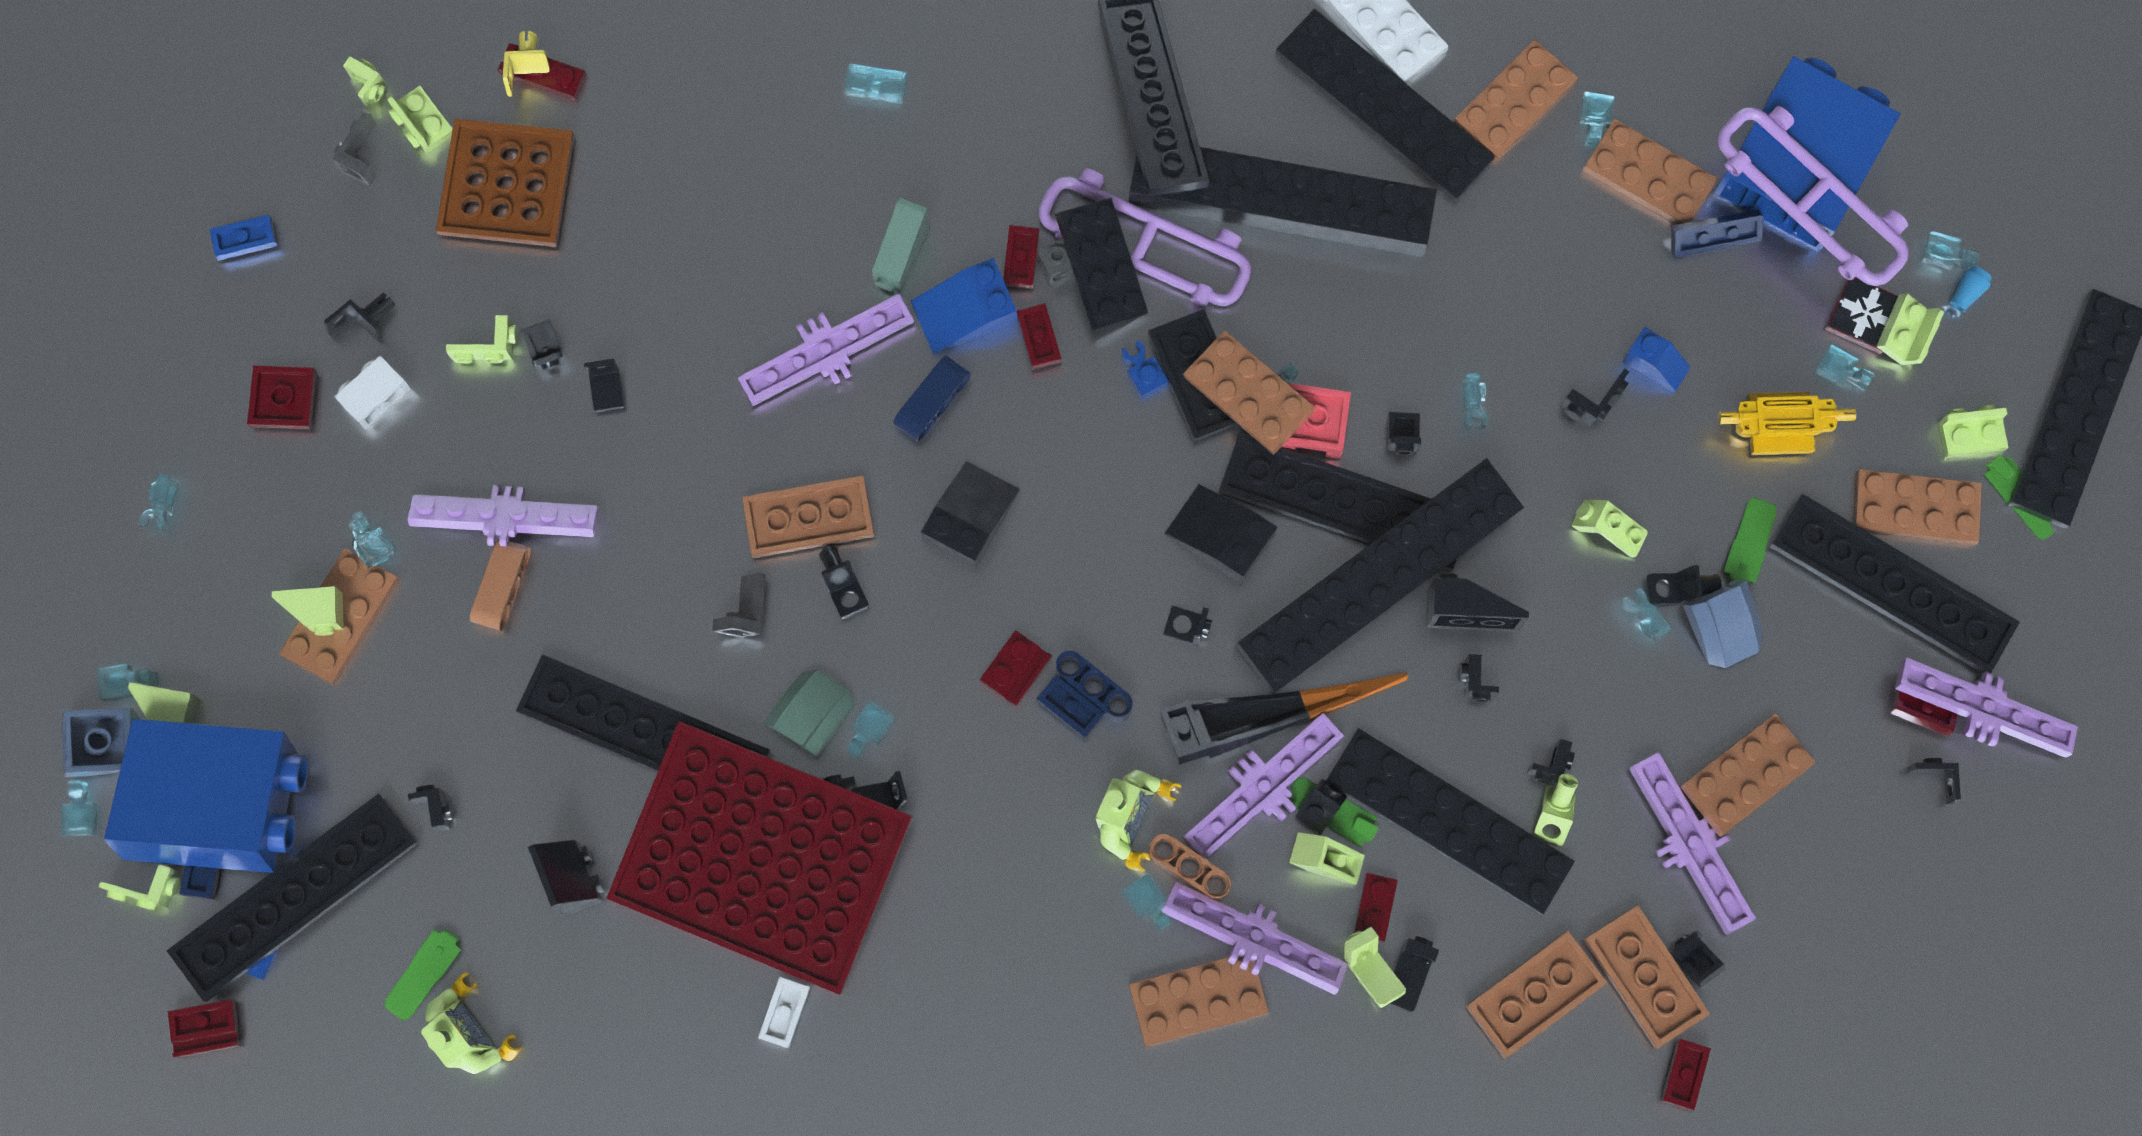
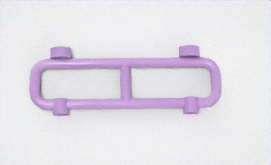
M1777 106L1769 115L1760 109L1752 107L1744 108L1737 112L1722 127L1718 136L1719 149L1729 159L1725 163L1726 169L1734 176H1739L1743 172L1842 263L1838 267V271L1844 278L1852 280L1856 276L1864 283L1873 286L1883 285L1890 281L1908 260L1909 250L1907 243L1900 236L1908 227L1906 219L1895 210H1889L1880 218L1786 132L1794 124L1792 115L1786 109ZM1746 120L1756 121L1820 179L1797 204L1751 163V159L1747 154L1736 150L1730 142L1731 135ZM1829 188L1895 248V258L1880 273L1870 272L1865 268L1864 262L1858 256L1850 254L1806 214L1811 206Z
M1084 168L1079 180L1072 177H1062L1055 180L1047 189L1038 213L1043 226L1056 233L1053 238L1055 241L1062 239V235L1057 221L1051 217L1050 212L1060 191L1071 189L1096 201L1112 198L1116 210L1147 223L1133 253L1130 254L1134 269L1192 294L1190 301L1203 308H1206L1208 302L1220 306L1231 305L1243 294L1252 270L1246 255L1237 250L1241 237L1227 229H1220L1215 240L1101 190L1105 177L1088 168ZM1157 228L1238 264L1239 274L1230 292L1220 294L1205 284L1195 283L1144 260L1143 257Z

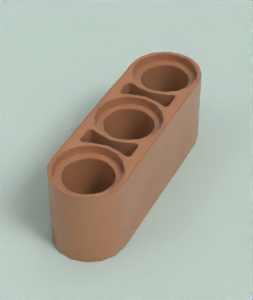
M500 538L497 540L471 609L470 622L499 631L503 630L530 559V547L512 541L508 542L507 547L500 546Z
M1160 834L1152 839L1149 846V855L1157 866L1191 889L1216 901H1220L1227 896L1231 887V881L1224 871L1170 835ZM1160 842H1165L1171 846L1172 854L1169 857L1161 858L1156 855L1154 847ZM1186 860L1194 861L1198 866V872L1192 876L1185 875L1181 870V863ZM1211 878L1221 879L1224 883V891L1219 894L1212 893L1207 887V881Z

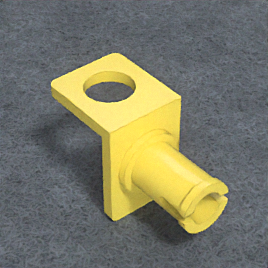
M525 31L519 34L518 51L504 52L503 82L508 96H513L514 74L548 73L550 71L546 52L544 50H536L538 36L532 31H528V40H525Z

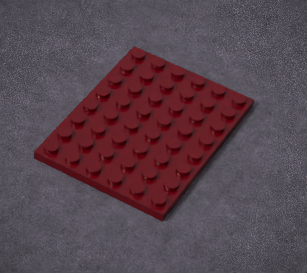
M678 721L606 899L841 995L913 816Z

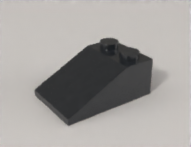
M966 461L934 507L921 530L922 541L976 569L1020 489Z
M1198 484L1166 530L1165 535L1242 585L1274 538L1278 527L1253 510Z
M1443 573L1439 577H1435L1427 590L1426 627L1519 631L1529 619V612L1468 579L1458 578V575L1454 573Z
M567 840L528 846L552 908L566 916H570L603 902L600 893L605 892L599 875L593 876L589 864L593 863V859L586 845L581 846L576 840Z

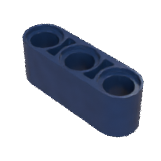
M947 355L944 356L900 409L893 424L919 442L969 381L971 373Z
M1065 651L1058 656L1056 660V674L1058 677L1105 713L1104 716L1109 720L1123 722L1129 718L1133 702L1131 696L1079 653ZM1065 661H1074L1079 668L1075 673L1067 674L1063 672L1061 666ZM1090 680H1097L1102 684L1103 688L1099 693H1090L1085 688L1086 683ZM1121 699L1126 703L1127 708L1122 713H1115L1110 709V703L1113 700Z

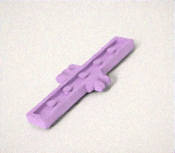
M897 294L831 328L823 312L817 315L822 326L817 327L814 320L810 318L806 321L811 331L806 333V329L802 324L797 325L796 328L804 341L803 344L737 377L752 406L818 372H821L823 377L829 375L835 385L840 383L836 374L837 370L840 369L845 379L851 377L846 367L851 364L849 356L914 323L901 296Z
M493 485L490 499L413 495L407 520L409 526L482 530L483 534L487 536V545L495 546L497 536H500V546L507 547L509 537H516L517 533L594 537L599 512L597 505L524 501L525 487H518L516 496H513V486H506L504 495H501V486Z
M1907 657L1901 661L1895 689L1966 717L1963 731L1965 736L1972 737L1976 729L1975 740L1983 742L1987 736L1986 744L1994 747L1998 742L2001 731L2065 758L2073 754L2078 726L2007 698V691L2002 690L2004 678L1996 676L1991 685L1993 675L1985 671L1980 680H1976L1974 684H1971Z
M1322 713L1266 764L1252 749H1249L1245 754L1253 762L1251 765L1242 757L1236 761L1243 770L1241 774L1233 765L1227 768L1229 774L1238 782L1240 787L1184 835L1183 839L1197 854L1207 859L1261 810L1268 816L1274 813L1279 820L1283 821L1287 816L1279 808L1281 805L1290 813L1296 809L1289 800L1292 794L1287 787L1335 746L1344 735Z
M1659 752L1630 767L1629 770L1668 835V838L1663 840L1666 846L1656 851L1658 857L1670 852L1672 858L1662 863L1665 869L1675 863L1678 868L1686 866L1725 935L1755 920L1754 914L1716 851V848L1731 840L1729 834L1717 839L1715 836L1716 831L1713 828L1711 829L1708 821L1705 818L1700 821L1698 820Z
M1175 881L1162 913L1234 946L1228 959L1229 963L1234 965L1238 955L1242 956L1243 959L1239 968L1246 970L1249 962L1252 961L1254 965L1251 973L1257 976L1265 961L1332 994L1337 993L1348 963L1277 930L1278 924L1273 922L1277 911L1270 909L1267 917H1262L1265 906L1259 903L1255 913L1249 910L1248 914L1245 915Z

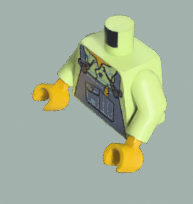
M1132 770L1123 776L1122 780L1117 778L1111 780L1095 819L1100 829L1101 844L1120 859H1126V866L1129 869L1145 871L1140 866V859L1150 861V855L1145 852L1131 851L1133 842L1155 795L1154 792L1157 791L1158 795L1165 799L1176 801V798L1170 796V791L1175 786L1181 788V785L1169 779L1160 780L1159 777L1140 770Z
M465 972L452 983V989L447 988L427 1005L425 1014L427 1025L421 1030V1034L428 1042L429 1048L434 1050L446 1067L461 1068L474 1074L500 1063L501 1058L507 1061L513 1060L522 1049V1046L518 1048L510 1047L509 1045L513 1043L516 1036L509 1035L505 1038L499 1049H495V1046L462 1001L458 1000V996H467L477 986V983H474L471 987L463 983V979L469 974Z

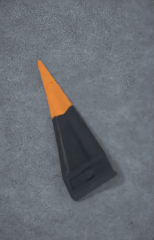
M1400 673L1348 684L1294 692L1187 700L1160 709V714L1180 765L1209 756L1211 759L1319 716L1322 713L1367 697L1406 681L1408 674Z

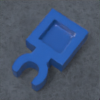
M1137 341L1135 346L1139 353L1136 356H1131L1126 348L1122 349V358L1127 364L1133 365L1132 368L1127 370V374L1141 399L1166 387L1169 381L1154 356L1147 360L1145 359V347L1140 341Z

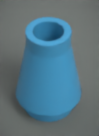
M1974 265L1969 270H1964L1950 304L1957 310L1966 312L1968 307L1991 287L1990 281L1992 276L1982 268Z

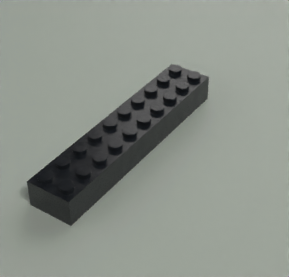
M1200 147L1209 178L1208 188L1149 196L1138 154L1136 155L1129 191V202L1139 207L1418 257L1424 256L1428 246L1437 189Z
M1486 458L1245 636L1235 646L1269 692L1274 694L1521 511L1524 506L1488 458Z

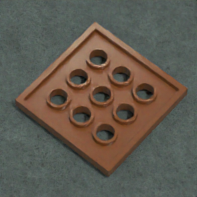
M454 118L436 226L437 234L557 247L575 136L572 130ZM480 145L488 147V152L484 157L477 158L473 156V151L476 147ZM507 149H516L518 155L515 159L511 161L502 159V155ZM542 151L548 154L545 162L541 164L532 162V157L535 153ZM476 173L484 175L481 184L477 186L468 184L471 175ZM502 177H512L513 184L509 188L501 189L498 187V182ZM538 179L543 181V186L539 191L531 192L527 190L528 184L532 180ZM475 201L479 203V208L475 213H464V206L468 202ZM504 204L509 207V211L505 216L496 217L493 215V211L498 205ZM533 207L539 210L538 216L535 219L525 220L523 218V213L526 209Z

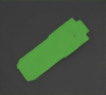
M1999 455L1987 464L1989 471L1984 475L2004 500L2010 502L2021 470L2010 456L2004 459L2002 455ZM2013 507L2038 538L2045 540L2054 533L2049 522Z
M1756 497L1748 501L1737 537L1733 541L1724 568V572L1731 574L1729 581L1732 582L1740 579L1746 580L1747 584L1748 581L1757 582L1766 554V545L1777 514L1776 505Z
M1297 778L1289 790L1292 794L1289 800L1300 810L1317 784L1307 778ZM1348 800L1344 801L1327 825L1330 830L1359 847L1362 846L1364 841L1371 843L1379 827L1374 825L1377 820L1376 816Z
M433 929L413 957L412 963L387 996L385 1008L402 1021L412 1017L437 980L441 979L461 951L456 946L459 939L446 929L441 933Z

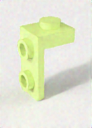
M495 315L494 344L446 345V352L451 359L458 363H471L473 359H484L488 363H502L503 359H512L513 344H516L518 341L517 326L513 325L508 315Z
M1584 499L1577 509L1576 517L1571 525L1579 532L1601 534L1630 557L1638 555L1648 534L1646 529L1608 500Z
M158 864L148 895L101 881L98 888L108 891L106 897L125 902L128 896L138 899L136 906L155 911L157 905L168 908L171 897L177 893L180 886V871Z
M1370 927L1363 932L1357 931L1348 937L1344 947V961L1348 963V967L1376 1004L1382 1008L1406 993V988L1378 953L1379 936Z

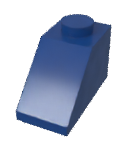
M1646 327L1643 328L1622 361L1673 393L1676 392L1691 368L1671 342Z

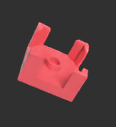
M1290 383V386L1315 407V412L1281 447L1294 452L1296 447L1325 451V458L1340 460L1344 448L1351 392Z

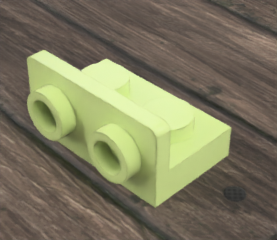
M420 85L397 101L392 96L387 99L392 107L388 113L398 126L404 124L408 129L405 136L414 148L421 146L424 152L428 154L451 138L453 128Z
M1908 293L1899 294L1876 347L1900 365L1922 363L1940 326L1944 311L1940 308L1927 309Z
M1986 405L1977 408V411L1966 412L1964 408L1948 411L1947 415L1938 422L1944 457L1998 452L2009 448L2003 423V417L2008 414L2007 408L1996 409V405Z

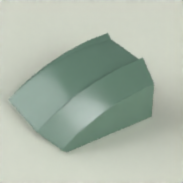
M820 670L804 671L781 697L764 723L766 727L776 733L779 732L818 760L853 709L854 703L848 688Z

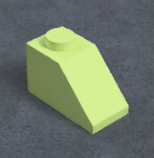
M335 586L272 591V598L305 627L314 632L315 635H332L334 630L344 629L343 593Z
M129 683V691L148 720L194 724L200 698L191 693Z
M1298 832L1289 863L1318 875L1357 885L1365 855L1326 836Z

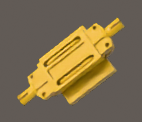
M1810 392L1749 393L1746 396V401H1741L1735 412L1719 411L1718 423L1719 425L1735 424V432L1739 436L1750 438L1751 455L1812 454L1815 451L1814 436L1823 432H1833L1838 421H1855L1856 414L1854 413L1856 409H1837L1833 399H1818V396H1810Z

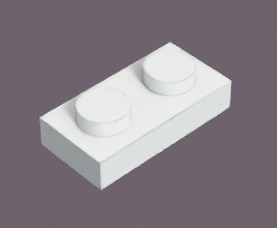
M779 977L758 1039L790 1049L811 988Z

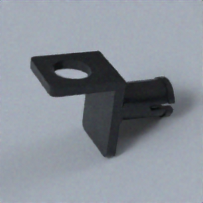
M384 292L365 308H359L350 299L325 319L326 331L332 336L354 318L378 341L381 339V334L376 322L390 310L394 309L395 304L390 297L386 299L387 294ZM341 315H343V317L341 318V320H339L336 324H334V322H335Z
M829 546L824 548L819 553V557L826 570L822 571L821 574L840 617L845 619L869 608V603L857 580L851 562L849 560L842 561L837 547ZM850 593L856 594L859 598L856 605L853 607L842 605L841 602L845 595Z
M1692 565L1677 573H1651L1646 577L1649 600L1652 605L1683 604L1701 596L1702 593H1712L1722 588V581L1718 574L1700 575L1698 565ZM1660 580L1666 582L1670 588V593L1667 597L1660 596L1656 591V584Z

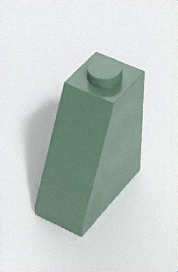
M899 197L872 269L873 280L876 281V285L887 291H892L893 289L902 291L930 230L927 208Z

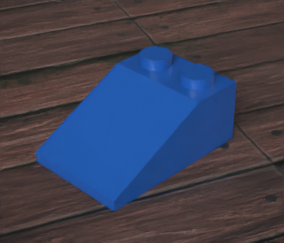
M994 258L962 270L911 300L933 355L1017 323V310Z

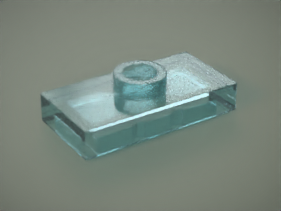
M849 64L844 95L903 104L908 73Z

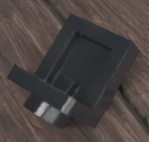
M550 319L521 329L534 367L541 365L542 369H546L559 363L558 358L563 357V351Z
M1389 412L1387 451H1395L1397 455H1412L1414 452H1418L1421 446L1420 413Z
M1469 654L1465 659V663H1460L1459 681H1464V697H1472L1474 702H1491V698H1496L1499 694V687L1481 685L1482 655Z
M1559 739L1555 743L1549 767L1533 763L1529 767L1528 774L1534 775V780L1543 784L1552 785L1553 781L1558 783L1559 776L1564 774L1565 769L1570 770L1573 764L1575 752L1570 751L1573 742Z
M1321 779L1295 817L1321 835L1347 799V796L1334 782H1326V780Z
M423 785L417 787L416 792L408 794V800L413 804L428 802L432 828L437 831L451 829L450 820L454 819L453 807L450 801H446V794L443 790L435 788V785Z
M1698 930L1691 935L1682 936L1673 948L1676 963L1700 988L1725 970V964L1703 942L1702 934Z

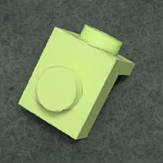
M349 56L343 67L352 79L364 85L359 91L358 96L363 104L370 108L374 102L381 99L386 84L371 63L364 59H361L359 62Z

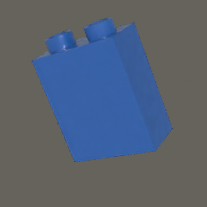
M1793 56L1761 110L1769 115L1777 106L1786 109L1794 119V124L1786 132L1856 195L1901 113L1889 107L1890 101L1882 92L1866 86L1859 87L1856 90L1836 79V71L1828 63L1816 58H1806L1802 61ZM1754 121L1738 150L1747 154L1751 159V163L1797 204L1820 179L1761 125ZM1726 170L1713 193L1714 196L1744 212L1759 209L1763 214L1764 223L1817 252L1823 248L1822 244L1743 172L1739 176H1734ZM1829 188L1811 206L1806 214L1832 236L1849 206Z
M132 719L104 840L122 860L274 873L278 852L289 853L294 844L296 834L295 817L286 813L291 792L302 793L305 789L308 777V759L306 755L298 754L284 731Z

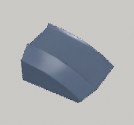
M1736 579L1721 589L1682 604L1708 664L1727 668L1760 651L1763 640L1762 628L1746 580Z
M116 708L63 711L61 731L64 777L120 773L132 719H140L134 709Z

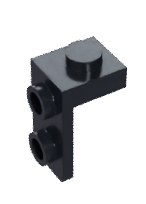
M1624 368L1599 405L1572 388L1561 407L1565 409V413L1570 418L1576 421L1582 420L1590 427L1596 419L1602 422L1612 408L1608 404L1612 396L1615 395L1619 398L1628 386L1629 382L1624 379L1630 371Z
M1415 936L1414 940L1409 938L1404 942L1394 974L1406 988V993L1389 1004L1409 1012L1415 1010L1430 966L1436 961L1439 953L1438 949L1432 947V941Z

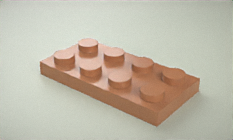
M1534 39L1455 117L1454 123L1495 156L1494 160L1498 161L1577 82L1578 77Z
M1616 119L1613 120L1583 168V171L1676 225L1692 222L1718 180L1717 177Z
M1225 330L1183 374L1186 380L1273 455L1315 412V407Z
M1859 469L1856 472L1853 524L1873 534L1976 545L1979 543L1982 483Z
M864 476L742 497L753 559L874 537Z
M344 548L320 586H335L343 593L344 629L334 630L332 635H315L314 632L299 621L279 652V655L335 685L400 579Z
M1775 713L1681 785L1680 788L1721 837L1816 762Z
M1639 905L1584 939V942L1655 1049H1658L1710 1015Z
M1567 931L1465 1007L1502 1057L1506 1059L1607 984V982L1570 932Z
M1238 955L1234 965L1228 962L1229 957L1129 984L1145 1047L1269 1014L1259 976L1251 973L1254 962L1250 961L1246 970L1239 968L1243 957Z

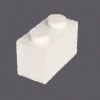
M379 356L376 360L368 361L356 378L346 381L334 397L367 430L405 396L411 388Z

